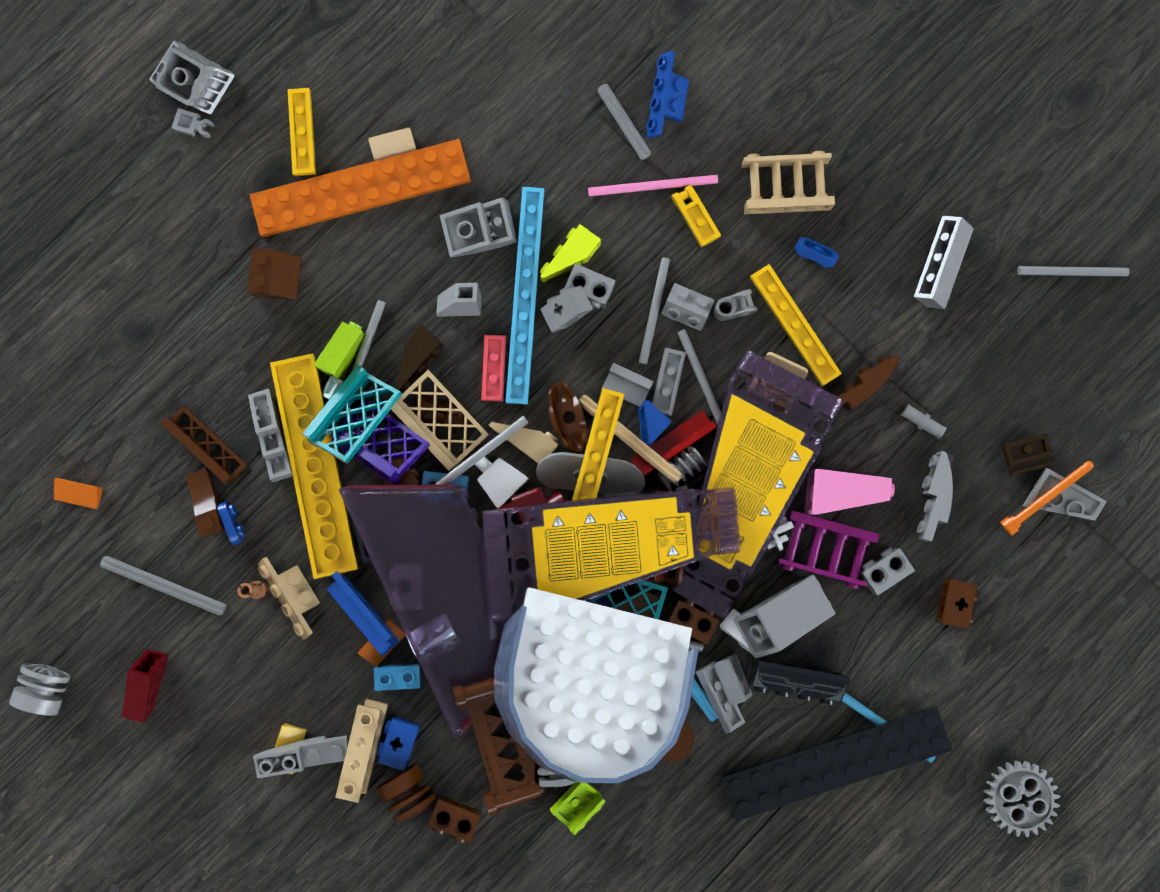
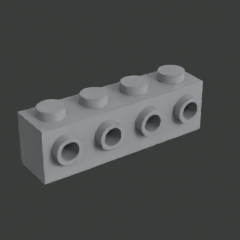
M942 216L914 297L926 307L946 308L974 229L962 217Z

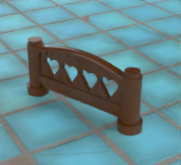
M494 678L465 687L461 685L452 687L458 709L468 707L492 791L483 793L489 816L498 814L500 809L541 797V794H545L544 788L535 779L534 760L512 737L505 738L492 734L503 721L500 716L485 713L495 702ZM509 742L516 743L515 751L519 753L516 759L499 756L498 754ZM515 763L522 765L521 772L525 774L522 780L505 777L504 775Z

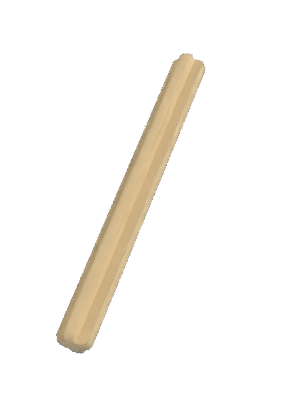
M583 395L578 400L581 407L595 417L598 404L587 395ZM617 421L614 434L673 483H677L681 479L682 474L680 471Z

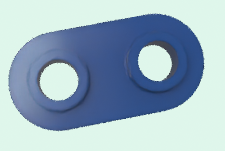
M799 238L795 246V250L800 257L811 259L824 268L833 267L839 258L833 249L809 238Z
M228 501L218 504V512L230 542L234 546L242 543L246 533L243 526L237 522L236 516H238L236 507L233 503L229 504Z

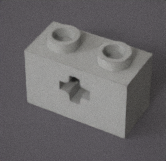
M570 285L559 291L560 295L549 298L546 301L547 304L540 309L551 332L568 328L593 310L582 286L572 288Z

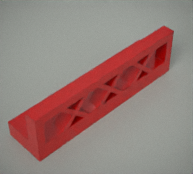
M701 411L653 443L650 448L667 461L713 431L717 426L714 421L711 422L704 411ZM639 454L630 459L631 463L642 472L643 476L656 469Z

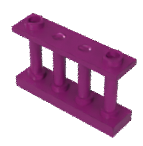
M788 511L787 520L792 521L794 527L785 560L776 558L775 563L781 564V569L793 572L794 568L841 580L846 582L845 586L854 589L867 585V582L858 579L866 547L870 543H877L879 534L803 513ZM805 525L814 527L813 531L815 533L807 565L795 563L794 558L802 528L804 529ZM829 531L835 533L836 542L829 569L824 571L815 568L823 535ZM848 537L857 539L856 543H858L850 577L837 574L845 540H848Z

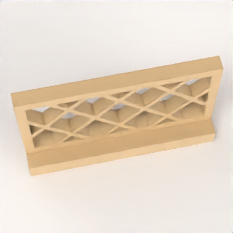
M429 370L414 382L391 408L410 430L429 442L430 446L428 449L448 471H452L458 463L489 435ZM428 377L434 382V392H422V382ZM437 386L441 389L442 392H437ZM410 394H418V407H409L403 400ZM422 395H434L433 408H421ZM437 395H446L449 398V408H437ZM452 403H454L458 409H452ZM412 410H418V416ZM421 410L433 411V424L424 423L421 420ZM437 411H449V424H436ZM452 411H461L465 415L464 425L452 424ZM468 419L473 425H467ZM427 426H433V432ZM436 426L448 427V440L438 439L436 436ZM452 427H464V440H451ZM467 427L477 428L482 435L476 441L467 440ZM442 442H448V448ZM451 442L464 443L463 453L458 458L451 452Z

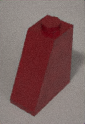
M147 649L128 670L122 712L123 718L144 723L151 715L168 661V654Z

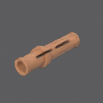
M261 581L243 583L240 585L242 587L237 589L238 595L242 598L252 597L253 599H259L266 596V593H269V586Z

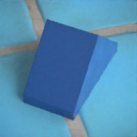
M644 400L638 408L641 440L650 447L672 421L650 401Z

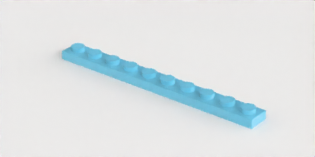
M522 187L506 391L507 404L528 405L544 188Z

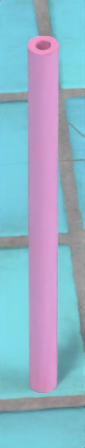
M718 175L588 188L589 196L687 187L689 185L718 183Z

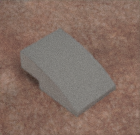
M503 197L484 204L478 202L440 215L451 258L480 253L518 242L509 203Z

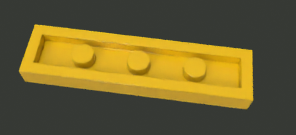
M310 88L288 89L292 173L294 176L316 175Z

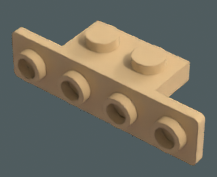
M263 558L258 563L260 575L262 578L267 579L272 595L275 598L278 597L282 604L281 609L285 616L290 617L293 622L295 633L301 636L303 640L308 638L312 634V630L302 614L320 603L297 565L277 575L268 558Z

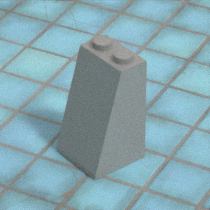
M813 574L791 584L736 616L733 620L756 659L783 650L836 613L824 594L819 581Z

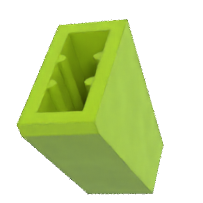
M351 321L349 324L342 322L316 360L314 366L322 372L343 381L364 339L365 334L361 331L362 327Z

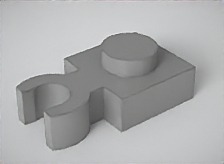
M178 108L171 129L195 137L197 131L203 137L210 138L211 135L204 131V128L206 126L214 127V124L208 119L200 121L201 116L197 113Z

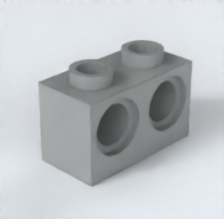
M575 263L565 287L571 285L574 288L573 283L575 280H583L585 282L583 290L591 306L595 309L600 307L605 309L616 280ZM596 288H602L605 291V295L597 297L593 294V291Z
M889 547L880 553L881 558L876 561L871 559L862 565L863 569L860 571V576L863 581L867 582V587L872 595L881 594L915 571L900 548L892 549V547ZM892 558H896L899 562V566L895 570L890 567ZM874 570H878L880 573V579L877 582H874L871 578Z

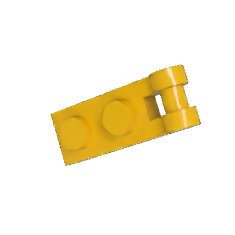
M691 185L685 187L683 192H676L671 195L674 204L678 207L701 248L720 238V232ZM689 198L692 202L685 205L684 200Z

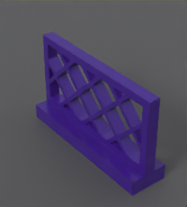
M365 399L366 406L373 404ZM378 409L372 410V416L367 417V419L374 418L378 414ZM361 413L351 415L352 423L363 420ZM386 414L383 420L388 421V427L375 428L371 434L373 443L363 444L353 458L389 484L399 485L402 482L400 477L427 450L430 444L392 416ZM347 417L339 424V426L348 424ZM357 427V432H353V436L361 435L364 431H361V427ZM346 431L337 432L338 440L349 438V433ZM402 431L404 432V438L392 440V432ZM388 433L387 441L377 442L376 434ZM329 434L330 439L334 442L333 434ZM418 442L421 444L416 450L408 451V443ZM350 443L341 445L339 448L347 453L350 449ZM404 444V452L392 453V445ZM388 446L389 454H377L378 447ZM404 457L405 462L399 468L393 466V459Z

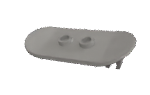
M558 452L544 457L538 463L536 469L538 480L549 488L575 491L584 455ZM607 458L598 494L622 498L635 497L642 492L645 486L644 476L634 464L620 459Z

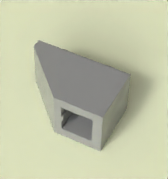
M455 283L438 295L437 317L480 316L481 293L478 283Z

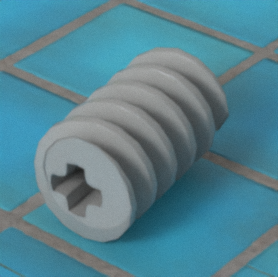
M691 445L687 447L688 453L684 450L680 452L681 458L676 455L673 456L674 464L667 460V462L681 472V480L684 482L687 481L685 474L693 477V469L701 472L700 464L706 466L699 452ZM659 471V478L665 487L672 491L671 484L673 482ZM679 482L673 483L675 486H679Z

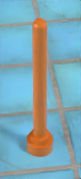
M1085 462L1015 517H1006L1000 524L1013 536L1019 531L1018 528L1021 527L1023 521L1093 469V462Z

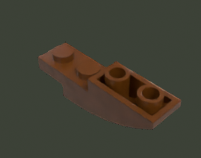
M888 354L877 360L879 364L872 368L869 364L858 370L860 375L854 378L858 386L853 383L843 389L845 393L840 396L834 393L825 398L826 403L820 406L824 414L842 404L849 411L871 397L893 372L899 360L898 354L890 357Z

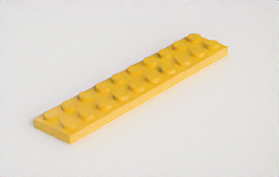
M312 353L271 362L270 366L313 578L318 579L331 576L336 571L345 573L358 570L359 566L337 459L320 447L310 444L302 434L325 406L318 368L314 366L316 358L315 354ZM327 435L322 442L326 444L332 442V440Z

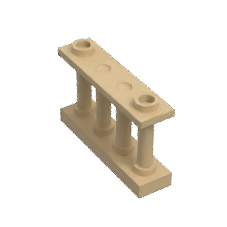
M815 151L812 154L778 156L749 154L747 157H744L742 168H750L752 196L744 205V214L831 210L835 205V197L828 196L825 193L824 164L829 163L832 153ZM802 165H815L817 192L815 197H806L804 195ZM780 166H793L795 188L793 198H784L782 196ZM759 167L772 168L773 197L771 199H763L760 196Z
M370 699L365 700L364 706L358 704L335 798L359 803L361 793L367 794L389 704Z

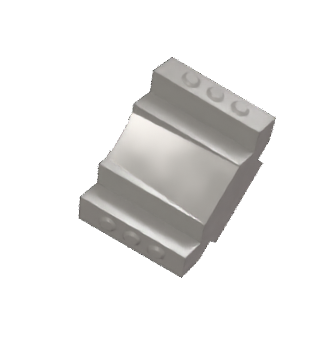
M173 41L149 80L156 85V88L185 105L193 106L200 111L211 114L235 75L232 71L222 68L219 64L187 48L186 45Z

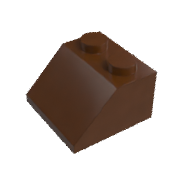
M252 248L247 291L254 297L297 300L302 258L277 250Z

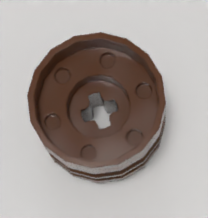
M418 763L407 767L405 771H400L376 787L382 802L394 799L395 803L387 810L389 813L400 810L392 817L394 823L416 816L436 799L434 792L423 795L431 788L430 784L418 786L417 783L425 776Z

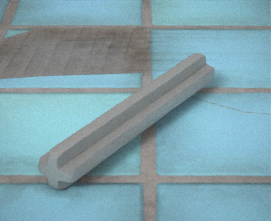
M603 84L598 88V93L639 158L641 160L648 158L651 154L648 146L609 85Z

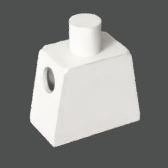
M483 457L475 464L483 472L477 480L497 508L504 506L529 480L524 474L501 458H498L492 464L486 457Z

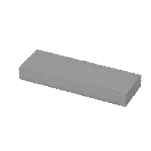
M670 348L664 349L652 404L665 416L671 417L686 352Z
M711 662L696 671V674L725 733H730L746 722L737 704H729L714 666L716 662Z

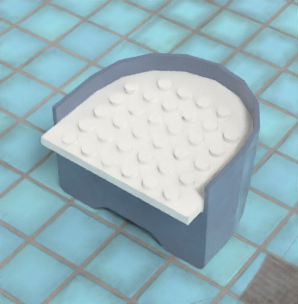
M528 587L523 606L504 624L494 668V701L507 731L536 764L575 783H620L651 770L676 744L689 710L699 650L694 648L688 651L692 628Z

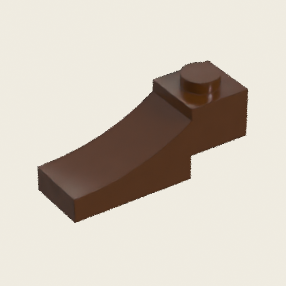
M205 468L185 475L192 498L195 514L194 520L200 538H208L226 531L218 512L217 505L220 504L209 469Z

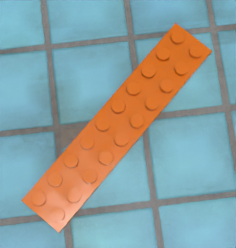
M460 139L249 195L259 234L263 238L471 182Z

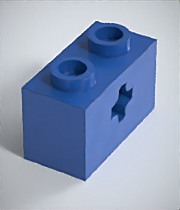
M397 716L392 718V721L388 720L384 729V734H387L385 743L381 742L377 751V756H380L378 763L405 771L421 724ZM397 737L400 738V743L403 744L398 748L395 747L396 743L393 742Z

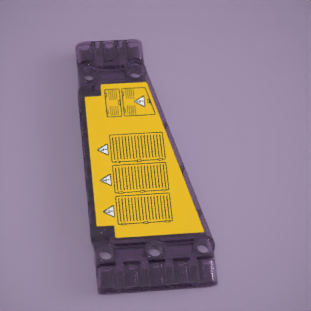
M746 349L729 380L691 528L694 557L699 560V565L696 568H689L687 560H685L683 570L694 575V577L683 572L682 584L670 583L669 589L724 619L726 618L737 596L742 591L747 578L749 579L820 452L823 445L822 441L830 431L831 425L844 403L842 399ZM739 369H740L741 371H743V372H745V373L751 375L752 377L750 378V377L746 376L745 374L739 372ZM742 378L745 381V388L743 390H736L733 386L734 379ZM758 380H760V381L766 383L767 385L771 386V388H769V387H767V386H765V385L759 383ZM778 391H780V392H782V393H784V394L790 396L791 399H789L788 397H786V396H784V395L778 393ZM776 399H781L785 403V407L781 412L773 408V403ZM798 402H801V403H803V404L809 406L811 409H808V408L804 407L803 405L799 404ZM820 412V413L824 414L825 416H827V417H829V418H831V419L829 420V419H827V418H825V417L819 415L818 413ZM817 420L822 421L825 426L821 433H817L813 429V425ZM730 579H736L739 582L738 587L734 590L726 587ZM701 580L705 581L706 583H708V584H710V585H712V586H714V587H713V588L710 587L709 585H707V584L701 582ZM721 591L727 593L728 595L732 596L733 598H730L729 596H727V595L721 593Z
M734 487L707 490L697 489L694 491L675 490L532 504L528 507L482 511L493 623L508 621L513 616L512 604L516 605V612L524 604L528 587L586 601L712 555L740 552L737 503ZM703 494L706 498L704 505L696 506V497ZM504 512H507L508 526H505ZM521 512L525 517L524 521L520 524L514 523L511 519L512 514ZM506 535H509L510 549H507ZM708 540L710 543L708 550L700 551V542ZM508 558H511L512 571H509ZM519 558L528 560L529 565L525 569H519L515 563ZM510 581H513L514 594H511Z

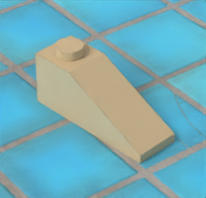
M495 422L489 424V427L498 434L510 426ZM521 428L507 439L508 442L537 464L544 457L553 454L559 447L555 443L557 438L549 432L544 434L541 431Z

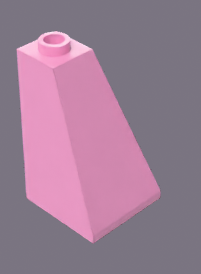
M814 469L808 471L804 514L811 516L890 501V497L894 495L895 486L892 484V478Z

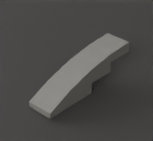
M270 389L249 394L248 398L255 432L259 437L262 455L266 460L270 480L273 483L293 477L284 434Z

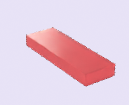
M484 335L482 401L504 402L507 336Z

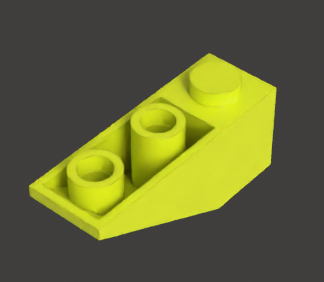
M581 224L576 229L573 227L566 236L567 242L563 246L559 245L553 253L554 259L551 263L546 262L540 270L541 281L544 283L572 270L575 263L578 265L587 263L601 245V239Z

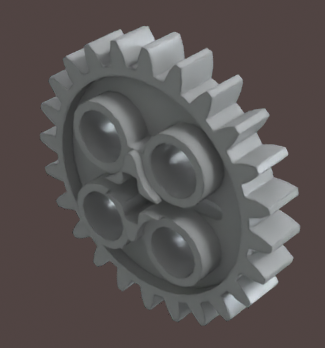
M1015 760L1014 767L1007 762L1006 770L997 767L1000 774L991 773L994 781H986L991 788L984 790L989 795V798L983 801L991 805L986 808V811L993 813L990 819L994 822L998 821L996 826L1001 829L1005 827L1004 831L1009 834L1013 831V834L1017 837L1020 836L1021 831L1026 837H1029L1030 831L1038 835L1037 828L1046 831L1044 823L1053 824L1049 817L1051 815L1057 816L1058 814L1053 811V808L1060 807L1059 804L1054 802V799L1060 798V795L1053 793L1058 788L1057 785L1050 784L1053 781V777L1046 776V770H1039V766L1036 764L1030 766V763L1024 761L1021 765L1019 761ZM1031 779V786L1025 789L1024 784L1026 780ZM1010 786V794L1004 797V789ZM1039 800V808L1033 810V804ZM1018 808V816L1012 818V811Z

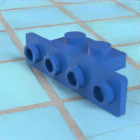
M673 51L660 55L657 61V74L653 83V98L650 102V117L646 126V137L650 139L662 134L664 117L675 122L683 121L689 79L672 72L675 56Z

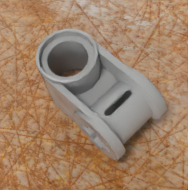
M751 289L721 298L713 309L715 318L720 321H726L757 312L758 309L754 307L751 298ZM726 305L729 308V313H722L719 306Z

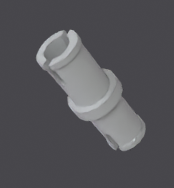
M910 404L906 406L901 414L902 417L916 424L918 429H924L937 437V439H940L947 427L931 419V415L928 413L923 414Z

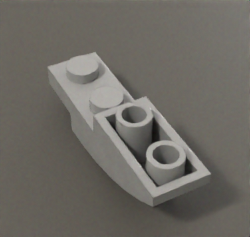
M944 451L932 455L929 462V467L931 468L929 476L924 478L922 488H924L923 495L931 497L924 506V512H926L924 520L920 521L917 528V533H919L918 539L925 542L933 540L938 523H948L953 496L952 472L947 453Z
M347 735L327 739L326 736L305 739L258 753L253 756L257 778L300 772L304 770V767L344 761L348 747Z

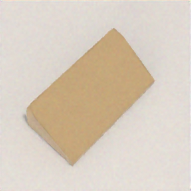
M410 128L368 138L374 161L416 150Z

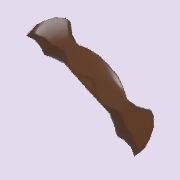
M559 381L550 388L548 393L550 420L565 448L571 452L582 454L587 446L585 416L574 392L564 381ZM568 411H572L576 417L572 424H568L565 421V414Z

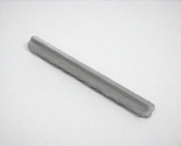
M104 556L100 563L102 568L214 614L223 615L226 610V604L112 557Z

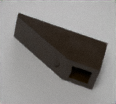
M421 324L407 339L395 386V389L401 393L405 392L414 383L412 380L417 375L421 376L428 368L427 363L431 358H437L443 350L441 348L443 346L442 342Z

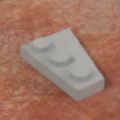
M1045 468L1022 506L1028 507L1065 478ZM1073 483L1040 508V510L1096 520L1107 501Z

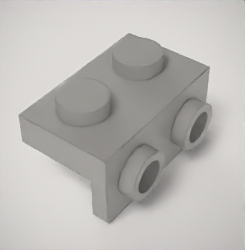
M674 283L661 314L701 331L712 308L714 299Z

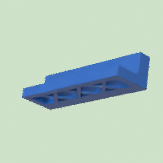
M336 571L331 575L335 582L327 588L328 592L379 654L384 656L400 639L350 579Z

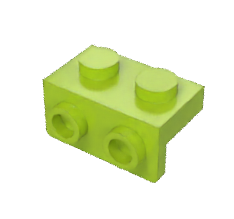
M574 783L550 808V811L575 835L601 809L605 800L590 783Z

